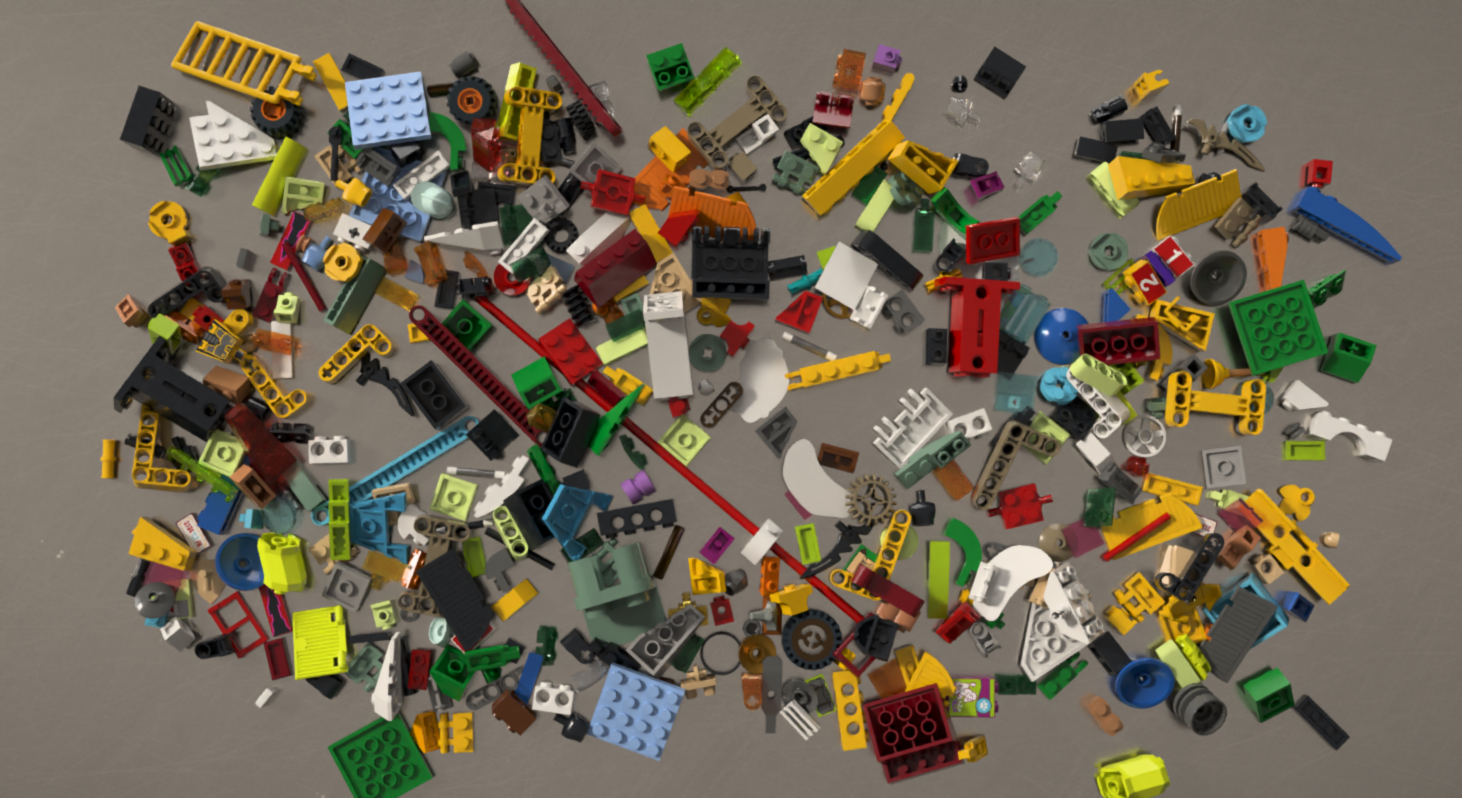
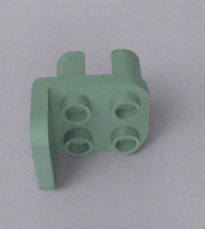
M639 543L624 546L613 551L621 584L605 588L598 561L595 557L583 558L567 563L577 595L574 598L576 610H583L591 640L597 637L604 643L605 641L609 643L611 641L617 646L634 641L640 634L646 633L654 628L655 625L665 621V612L653 575L648 576Z

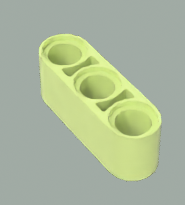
M1103 162L1089 174L1094 184L1122 216L1127 215L1139 205L1137 198L1117 200L1107 162Z
M884 179L856 222L855 225L859 228L874 232L893 202L894 198L890 193L892 186L891 183L888 185L887 180Z
M645 324L596 347L603 365H608L647 346Z
M1088 354L1081 355L1070 366V371L1074 377L1108 396H1114L1127 385V379L1121 372Z
M499 506L493 512L494 524L512 558L516 561L524 560L528 555V544L507 507ZM500 513L506 514L507 518L505 520H499L496 516ZM508 530H513L516 534L513 537H508L505 533ZM520 546L525 551L522 554H517L514 549Z
M1172 639L1155 649L1161 661L1170 667L1174 680L1181 689L1192 683L1202 684Z

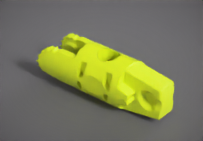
M1187 634L1178 636L1175 640L1178 648L1201 681L1206 680L1207 673L1211 671L1208 661Z

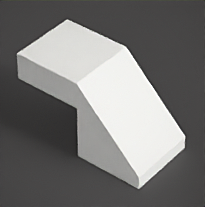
M769 114L753 123L752 128L737 137L735 141L742 151L748 155L762 146L779 129Z
M1091 432L1086 435L1083 441L1080 440L1076 443L1081 454L1093 464L1099 475L1111 461L1117 465L1109 451Z

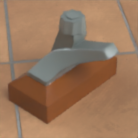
M763 596V610L750 613V619L762 622V635H782L781 607L778 603L771 602L770 596Z

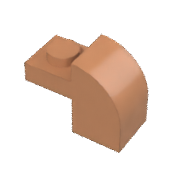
M1245 525L1226 540L1217 559L1231 571L1236 568L1244 555L1255 548L1261 537L1248 525Z

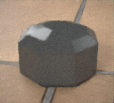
M552 74L546 78L547 86L552 92L560 93L563 91V87L555 75Z
M750 619L745 621L742 629L745 636L749 637L760 634L762 628L759 621Z

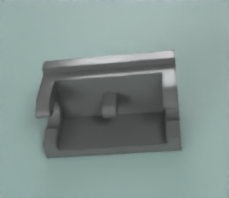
M364 148L356 160L358 167L387 187L392 184L401 171L396 165L371 148Z
M1112 461L1098 477L1123 501L1132 505L1142 491V488Z

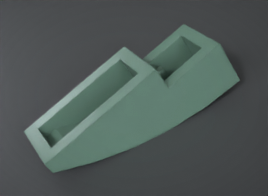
M294 455L278 466L283 477L308 512H312L327 500Z

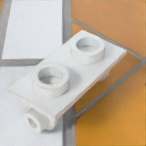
M980 562L968 598L987 605L999 570L996 565Z

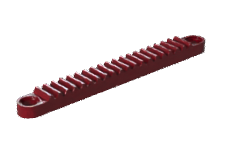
M505 0L511 8L509 12L514 15V19L519 21L518 24L523 26V30L528 32L527 35L533 38L532 41L537 44V48L541 49V53L546 55L545 58L551 61L550 64L555 66L556 71L560 72L559 75L564 78V82L569 84L568 87L573 89V93L578 95L577 98L583 101L582 104L587 107V111L592 113L591 116L596 118L597 123L604 125L617 138L624 132L621 126L521 0Z
M423 305L412 307L409 311L411 322L535 444L541 447L542 442L538 440V435L541 432L547 433L549 430L530 409L528 410L525 404ZM416 309L423 310L425 316L422 320L414 318L413 313Z

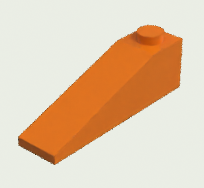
M1285 226L1263 229L1256 233L1266 291L1280 287L1282 284L1287 243L1289 242V235L1285 231Z

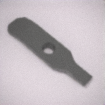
M767 656L763 660L761 708L766 716L765 733H775L776 716L781 710L782 660L778 656ZM774 691L775 695L768 697V692Z

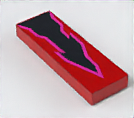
M295 211L293 212L270 261L271 264L289 271L292 263L282 244L289 242L294 253L297 254V242L301 235H306L312 222L311 218Z
M266 584L259 587L273 637L292 632L293 628L283 594H276Z

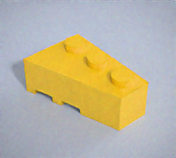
M1161 300L1153 302L1150 317H1155L1164 330L1200 352L1206 351L1215 313L1174 304L1168 311L1174 314L1185 327L1197 316L1201 317L1188 331L1183 332L1178 327L1176 328L1164 314V309L1170 303Z

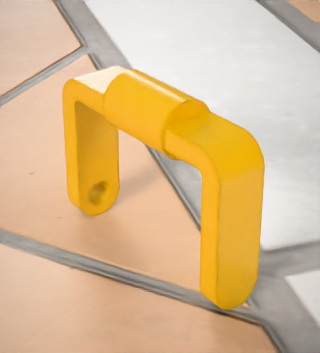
M1177 296L1164 309V314L1176 328L1178 327L1181 331L1185 332L1201 317L1197 316L1185 327L1174 314L1168 311L1180 299Z

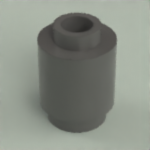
M465 51L451 60L452 63L449 64V67L456 77L464 76L477 67L476 63L478 60L472 52L468 53Z

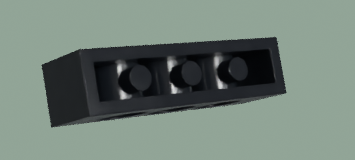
M673 499L597 513L600 535H605L606 539L617 537L619 532L630 535L635 534L636 529L643 528L644 532L655 530L657 525L667 528L674 526V522H678ZM654 510H659L662 513L661 520L654 521L651 518ZM635 514H641L643 517V522L640 525H636L632 521ZM617 517H621L624 520V525L621 528H616L613 524L614 519Z

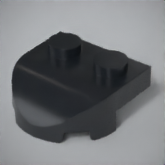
M870 615L862 621L860 620L854 630V639L857 647L866 656L888 662L899 624L882 619L877 615Z

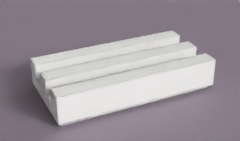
M795 699L780 711L784 718L805 740H808L810 736L814 735L821 728Z

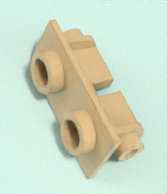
M1054 568L1046 575L1038 578L1029 599L1030 602L1044 609H1047L1048 606L1043 596L1050 572L1055 570Z

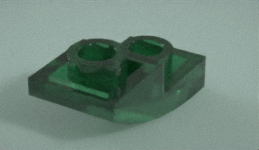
M627 434L619 436L621 444L631 461L639 469L645 470L644 465L648 464L645 454H641L639 450L632 452V449L635 448L632 437L628 438Z
M594 528L576 539L577 542L586 547L580 559H583L604 544ZM562 548L560 552L567 563L573 562L564 548Z
M1027 674L998 675V695H1036V680L1031 682Z

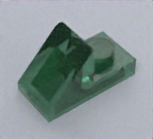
M542 246L509 264L516 280L520 283L534 274L542 277L551 262Z

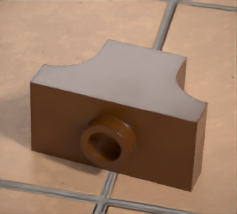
M250 279L230 280L221 290L222 297L226 300L227 310L245 309L251 304Z

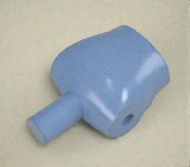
M326 236L320 245L311 242L306 248L302 262L319 272L325 266L323 258L332 239Z

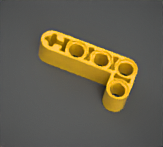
M367 324L321 366L318 372L319 377L328 384H334L372 348L380 356L387 358L393 355L394 345L376 326ZM370 330H375V336L370 339L367 338V333ZM361 343V349L358 352H354L353 346ZM382 344H389L387 351H380ZM347 357L346 364L339 365L340 358ZM327 371H330L332 374L330 378L326 374Z
M247 355L245 360L240 362L241 369L249 377V380L277 417L290 419L310 404L311 396L306 391L296 389L286 395L259 358ZM250 361H253L252 366L258 371H255L253 368L249 367ZM265 375L266 381L261 385L259 377ZM273 390H276L277 397L274 400H272L270 398V393ZM303 394L304 401L299 404L297 396ZM287 405L289 411L286 415H283L281 409Z

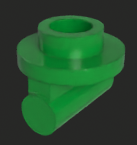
M499 667L481 670L487 684L500 677Z

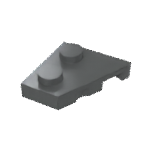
M1154 142V144L1151 143L1144 149L1142 157L1159 163L1175 162V160L1184 162L1186 154L1165 148V145L1162 143Z
M784 406L755 429L778 459L782 456L783 449L789 441L790 434L794 430L797 420L788 408Z

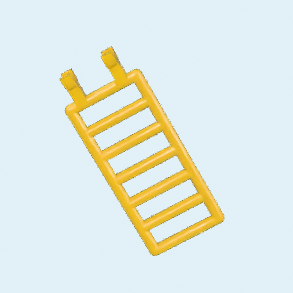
M200 21L194 23L171 63V67L176 70L273 104H278L282 98L297 106H301L304 100L299 97L301 95L300 92L289 91L286 89L295 73L312 81H315L317 73L313 72L314 67L300 64L302 59L298 55ZM200 30L208 32L191 65L182 64L181 62ZM216 35L225 38L207 72L199 70L198 67ZM232 42L242 44L224 77L214 75ZM249 47L257 49L258 52L240 84L231 81ZM265 54L275 55L257 90L248 87ZM282 59L292 61L275 94L265 93Z

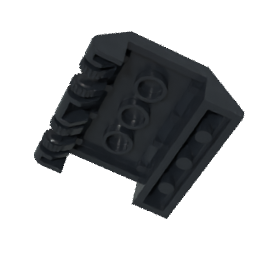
M693 226L691 258L692 298L769 300L768 245L770 243V228H761L760 238L759 228H754L753 241L747 240V227H742V236L740 238V227H723V235L721 237V227L716 226L715 239H708L710 234L709 226H704L703 237L701 236L702 226Z

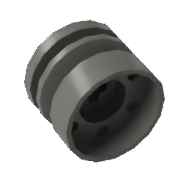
M1201 683L1186 685L1178 692L1173 702V710L1176 715L1194 733L1200 736H1207L1216 732L1223 725L1227 716L1225 704Z

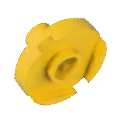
M161 201L155 204L149 212L148 225L150 230L158 237L166 240V237L183 229L186 230L189 225L185 209L175 202ZM165 216H172L170 224H164L166 221Z
M347 243L333 245L326 251L323 258L325 273L336 281L350 282L359 273L363 264V258L355 247ZM340 259H346L345 265L340 267Z

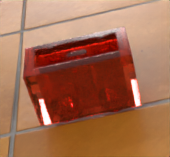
M474 118L471 126L473 161L488 172L494 173L495 165H499V154H501L502 149L501 143H498L500 127H497V119Z

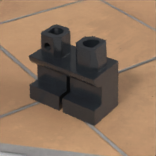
M926 329L925 347L928 348H925V366H944L947 363L948 329Z

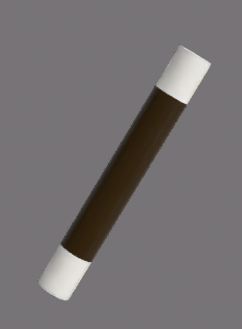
M1180 105L1175 106L1173 134L1176 139L1172 141V150L1177 152L1180 149L1183 108Z

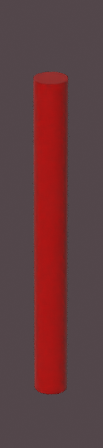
M1167 512L1103 555V558L1106 562L1110 561L1170 520L1171 517Z

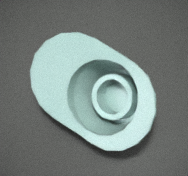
M428 181L420 182L411 191V201L414 207L437 219L445 218L453 209L452 195L434 183Z

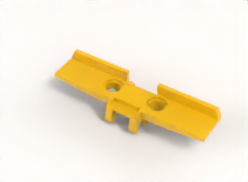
M1257 489L1238 506L1272 544L1271 547L1265 549L1266 553L1276 556L1282 563L1279 566L1283 571L1293 567L1328 605L1350 587V584L1317 550L1318 544L1312 542L1296 524L1297 521L1295 519L1290 520L1263 490ZM1277 527H1281L1279 537H1276L1274 533ZM1291 530L1307 546L1306 549H1304L1289 533ZM1303 556H1308L1311 560L1310 565L1307 567L1301 563Z

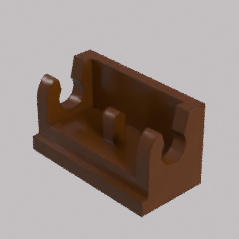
M383 208L362 240L373 245L374 249L386 254L407 222L395 212Z
M821 443L817 460L822 466L854 473L860 452Z

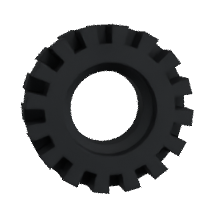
M579 100L565 107L582 137L596 130L591 118Z
M565 217L553 218L550 223L546 224V228L550 232L545 236L544 241L554 252L567 253L566 250L579 238L576 226ZM559 228H564L568 231V238L564 242H557L554 239V232Z

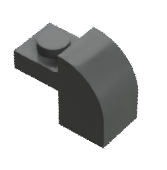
M1193 354L1182 361L1171 374L1186 371L1191 375L1192 382H1194L1208 367ZM1179 375L1177 381L1181 385L1183 380ZM1169 376L1161 383L1166 390Z
M507 548L493 554L488 559L485 567L487 580L495 577L494 583L499 591L502 590L503 593L513 589L504 571L517 565Z

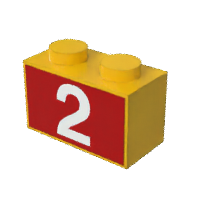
M1139 260L1122 272L1126 285L1132 288L1135 293L1134 298L1139 304L1150 305L1167 293L1147 260Z

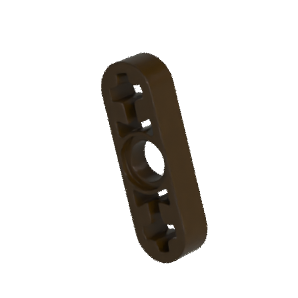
M729 383L702 413L700 421L704 427H715L743 395V387L740 383ZM738 386L739 394H733L730 397L733 401L730 403L728 398L723 395L726 393L728 396L731 393L730 387L735 388ZM719 400L727 402L725 410L717 409L716 404ZM712 407L717 413L721 414L719 417L715 414L712 418L714 421L712 424H705L706 419L704 417L712 415L713 411H710Z

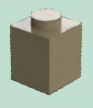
M743 151L740 154L735 153L730 157L728 168L742 184L757 173L758 168Z

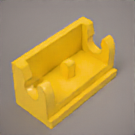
M1156 70L1148 74L1145 72L1135 81L1134 85L1141 100L1161 93L1170 84L1168 79H1162L1161 81L1155 79V76L1161 74L1162 70Z
M666 126L650 136L647 147L672 172H675L676 169L682 166L687 161L686 158L691 154V151Z

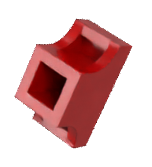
M730 320L720 334V338L728 345V356L734 358L741 347L744 349L750 341L748 337L755 328L754 324L748 321L744 325H737Z

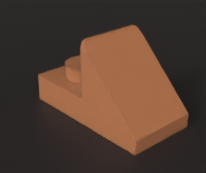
M129 294L115 307L123 323L129 328L131 326L137 328L149 316Z

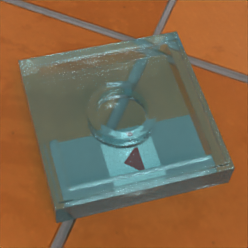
M999 371L994 410L1022 412L1027 406L1033 409L1038 376Z

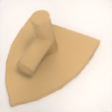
M215 559L194 561L192 569L189 570L191 581L199 595L212 604L225 587V583L220 579L216 571Z

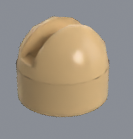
M1327 533L1324 536V543L1331 548H1337L1339 533Z

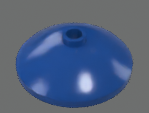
M1069 308L1053 309L1043 315L1036 325L1034 332L1036 348L1051 363L1058 365L1072 364L1080 357L1076 325L1089 323L1084 316ZM1063 332L1068 333V338L1063 337Z
M240 533L229 537L220 545L215 557V567L220 579L226 585L240 591H250L264 585V573L257 547L258 539L261 537L250 533ZM239 562H244L245 567H240Z
M1143 658L1129 663L1120 671L1115 687L1123 703L1133 708L1145 709L1154 707L1166 700L1174 688L1175 680L1170 667L1166 663L1154 658Z

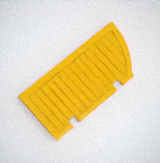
M1237 170L1222 174V180L1217 181V177L1183 189L1180 196L1176 192L1165 196L1156 223L1157 240L1223 216L1237 198H1242Z
M1171 493L1160 496L1161 503L1156 504L1155 499H1151L1119 511L1120 518L1115 519L1113 514L1098 519L1108 547L1112 550L1167 512L1171 517L1170 520L1118 554L1113 560L1203 528L1202 524L1192 509L1180 499L1172 496Z
M925 651L905 692L937 683L943 698L945 699L946 695L952 698L957 687L954 685L950 674L934 656ZM944 700L946 706L948 707L949 702Z

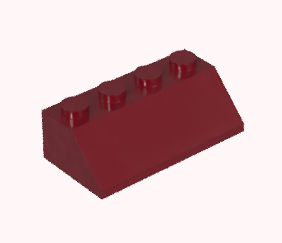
M633 229L577 270L574 281L599 309L657 266V262L646 240L636 229Z
M1155 317L1076 325L1080 356L1088 354L1106 365L1161 359L1158 321Z

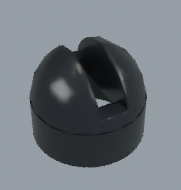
M957 75L954 77L952 87L955 91L962 92L967 89L968 81L965 76Z

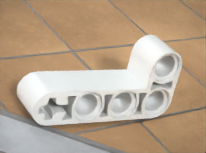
M1070 369L1067 371L1068 381L1102 417L1093 428L1097 437H1108L1128 420L1130 412L1116 395L1108 396L1094 387L1091 388L1090 385L1074 377Z

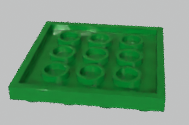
M1304 279L1228 303L1252 376L1329 353Z
M399 711L392 721L381 717L327 747L354 798H398L434 777Z

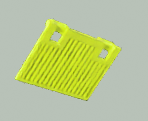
M338 605L292 613L295 680L348 672V665L346 664V622L343 618L344 607ZM335 613L336 621L332 622V614ZM334 658H338V666L334 667Z

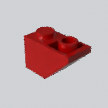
M694 209L671 213L658 231V234L675 246L680 241L684 243L689 235L686 231L690 226L693 228L699 221L697 215L700 211Z

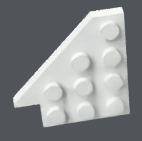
M206 101L209 115L189 118L200 171L274 160L277 155L273 138L210 101Z
M1034 603L1031 606L1021 659V667L1031 682L1088 645L1062 634L1056 622L1051 620L1053 616L1050 617L1049 608L1044 609Z

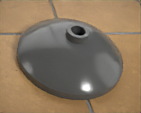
M1218 250L1204 256L1192 271L1190 280L1192 292L1205 304H1225L1234 299L1243 289L1247 278V269L1244 261L1231 251Z

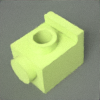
M290 292L278 296L276 310L274 309L277 322L297 324L301 305L298 296Z
M393 600L370 605L376 627H382V630L393 628V623L398 622ZM382 612L387 614L386 619L381 618Z

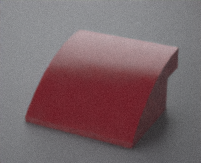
M937 683L863 704L877 762L883 764L888 784L892 785L965 764L964 759L959 760L958 751L961 750Z

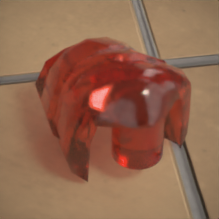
M1133 455L1127 460L1126 470L1140 477H1145L1149 473L1150 464L1146 463L1145 457Z

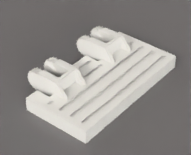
M926 387L920 392L925 400L912 389L908 390V394L918 403L915 407L903 397L899 400L912 414L905 409L894 420L899 426L898 429L885 416L881 420L892 432L887 435L879 426L876 425L873 428L886 441L884 442L878 437L873 444L899 469L904 467L910 461L908 458L919 451L953 415Z

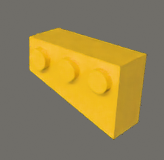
M909 140L897 144L888 158L891 163L928 194L943 189L959 161L954 158H948L942 153L933 152L929 148Z
M140 517L128 554L179 570L189 571L192 569L197 551L174 537L149 517Z

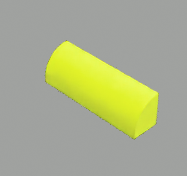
M523 63L511 65L505 92L515 86L533 88L537 68ZM512 92V93H511L512 99L515 100V101H517V100H518V95H517V93H516V92ZM504 97L494 138L518 142L521 107L508 105Z
M285 137L252 204L254 207L271 216H276L283 202L286 176L295 178L308 151L306 147Z

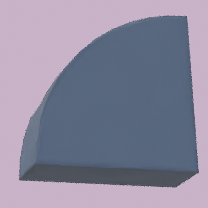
M410 260L405 278L424 284L425 276L422 268L418 263Z

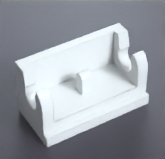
M867 285L856 309L852 312L849 319L865 328L871 329L888 294Z

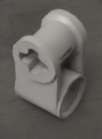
M977 620L968 628L969 634L985 658L995 649L1002 648L985 623ZM976 625H981L982 632L978 635H975L974 627Z

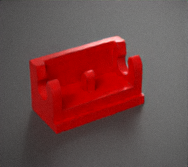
M965 601L939 625L936 633L947 643L951 644L972 624L979 620L981 616Z

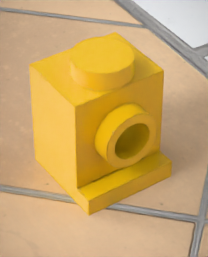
M1112 605L1105 612L1107 615L1104 619L1120 635L1124 636L1138 623L1135 619H1129V613L1123 608L1119 609Z

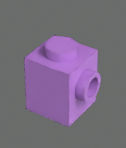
M879 44L872 67L894 73L896 68H900L903 57H900L901 50Z

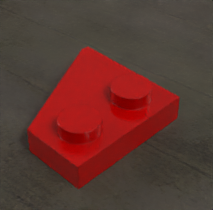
M804 291L776 317L775 321L810 333L823 297Z

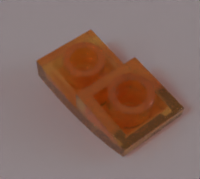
M464 251L466 257L463 258L466 268H470L472 272L479 270L476 273L477 277L487 276L490 278L480 261L469 251Z

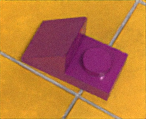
M997 171L970 181V186L978 201L1005 188Z
M719 527L699 553L715 564L735 538Z

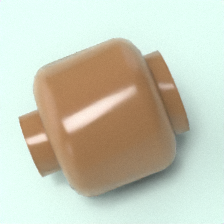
M867 77L861 83L860 98L866 101V105L876 106L877 102L884 100L886 84L882 82L881 78Z

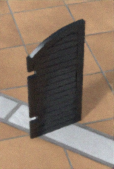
M452 548L416 570V573L466 652L483 636L492 615L495 613L489 603L485 606L482 605L481 601L485 599L483 593L466 566L462 569L459 568L458 564L462 560L455 548Z

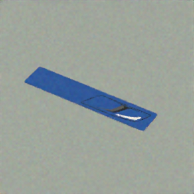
M529 652L515 691V695L526 704L529 701L544 656Z

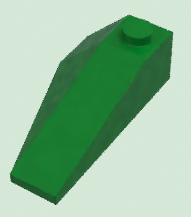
M641 384L599 419L598 425L595 427L588 444L597 456H600L609 447L644 390L645 384Z

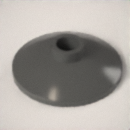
M152 582L143 586L136 594L135 608L145 618H160L172 609L175 595L169 585L162 582ZM156 595L155 599H150L152 596Z
M792 680L787 682L782 688L781 698L785 706L795 699L808 714L817 708L819 703L818 694L807 682Z

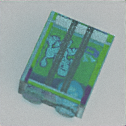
M1025 284L1020 285V290L1013 291V294L1009 295L1001 308L999 328L1023 344L1029 341L1051 305L1047 302L1048 299L1041 294L1036 295L1032 293V289Z

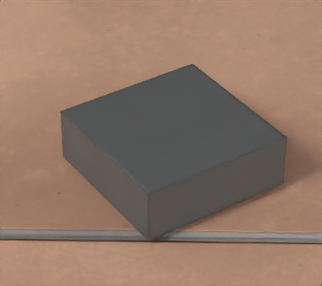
M241 248L236 266L248 271L253 252Z

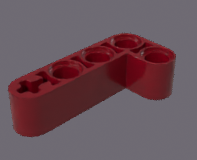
M860 563L849 579L916 618L925 602Z

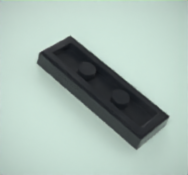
M1305 695L1293 707L1334 750L1337 751L1350 738L1308 695Z

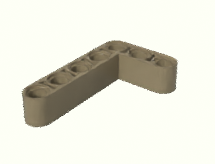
M1018 421L1008 422L972 494L973 504L983 511L988 510L992 506L1021 444L1045 455L1055 456L1061 449L1059 442L1053 437ZM1018 426L1019 432L1016 435H1012V429ZM1036 434V440L1030 443L1029 437ZM1049 442H1053V447L1050 450H1046V445ZM1011 444L1010 450L1003 452L1004 446ZM1002 461V467L995 469V464ZM989 479H994L992 486H986ZM986 496L985 502L978 504V499Z

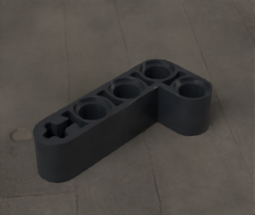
M862 229L851 243V246L856 251L870 257L910 291H913L924 277L917 268L871 230Z
M202 267L155 298L149 305L148 312L154 318L159 313L164 316L201 291L204 292L211 302L219 303L224 297L222 295H215L213 289L221 291L226 284L212 267ZM201 273H207L210 276V280H204ZM186 284H192L194 286V291L188 290L186 288ZM170 294H176L179 301L172 300ZM163 303L166 304L162 309H156V306L158 307Z
M1218 533L1205 534L1179 577L1172 573L1161 572L1155 577V585L1177 600H1190L1225 544L1223 536ZM1211 538H1215L1214 542L1216 545H1212ZM1202 553L1207 557L1206 562L1203 564L1199 560ZM1191 570H1194L1196 572V578L1194 580H1191L1189 578V573ZM1164 576H1167L1170 581L1166 587L1162 584ZM1184 586L1186 595L1181 597L1179 589Z

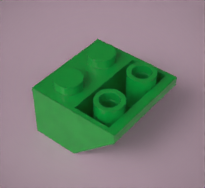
M682 43L646 55L658 91L695 79Z
M1343 333L1334 334L1331 337L1328 346L1329 353L1325 356L1321 371L1354 383H1359L1372 362L1377 345Z
M545 356L511 374L528 410L563 391Z

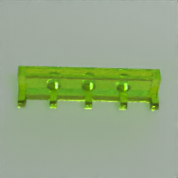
M725 47L673 101L690 116L694 106L698 102L702 104L704 102L702 98L711 89L715 91L717 88L715 85L724 76L728 77L730 75L729 71L736 64L740 65L742 63L735 53Z
M169 446L166 453L169 455L166 460L171 462L173 459H176L182 464L180 470L186 471L189 468L198 475L195 479L196 481L206 480L213 485L211 489L213 493H216L219 489L227 495L225 501L231 502L238 492L235 487L205 466L198 464L195 459L179 448Z

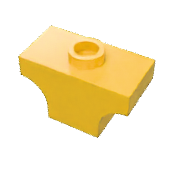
M793 584L785 586L784 590L769 596L771 602L780 605L783 615L792 616L808 610L807 599L813 593L812 585L801 584L795 586Z

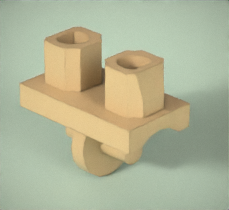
M693 666L694 672L687 673L688 679L680 680L681 688L686 689L685 695L688 700L697 697L696 689L698 688L704 689L705 696L715 694V674L707 675L706 669L698 671V667Z

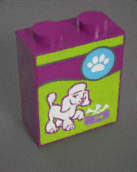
M951 676L957 689L952 698L946 695V701L949 702L947 709L950 717L995 718V713H998L999 709L998 701H995V693H998L999 686L998 681H995L994 677Z

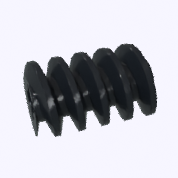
M578 285L565 291L561 298L566 300L565 306H571L567 311L568 313H574L571 319L577 320L574 324L575 327H583L597 321L598 318L591 317L595 312L588 311L592 305L585 304L588 297H581L584 291H578L580 288Z

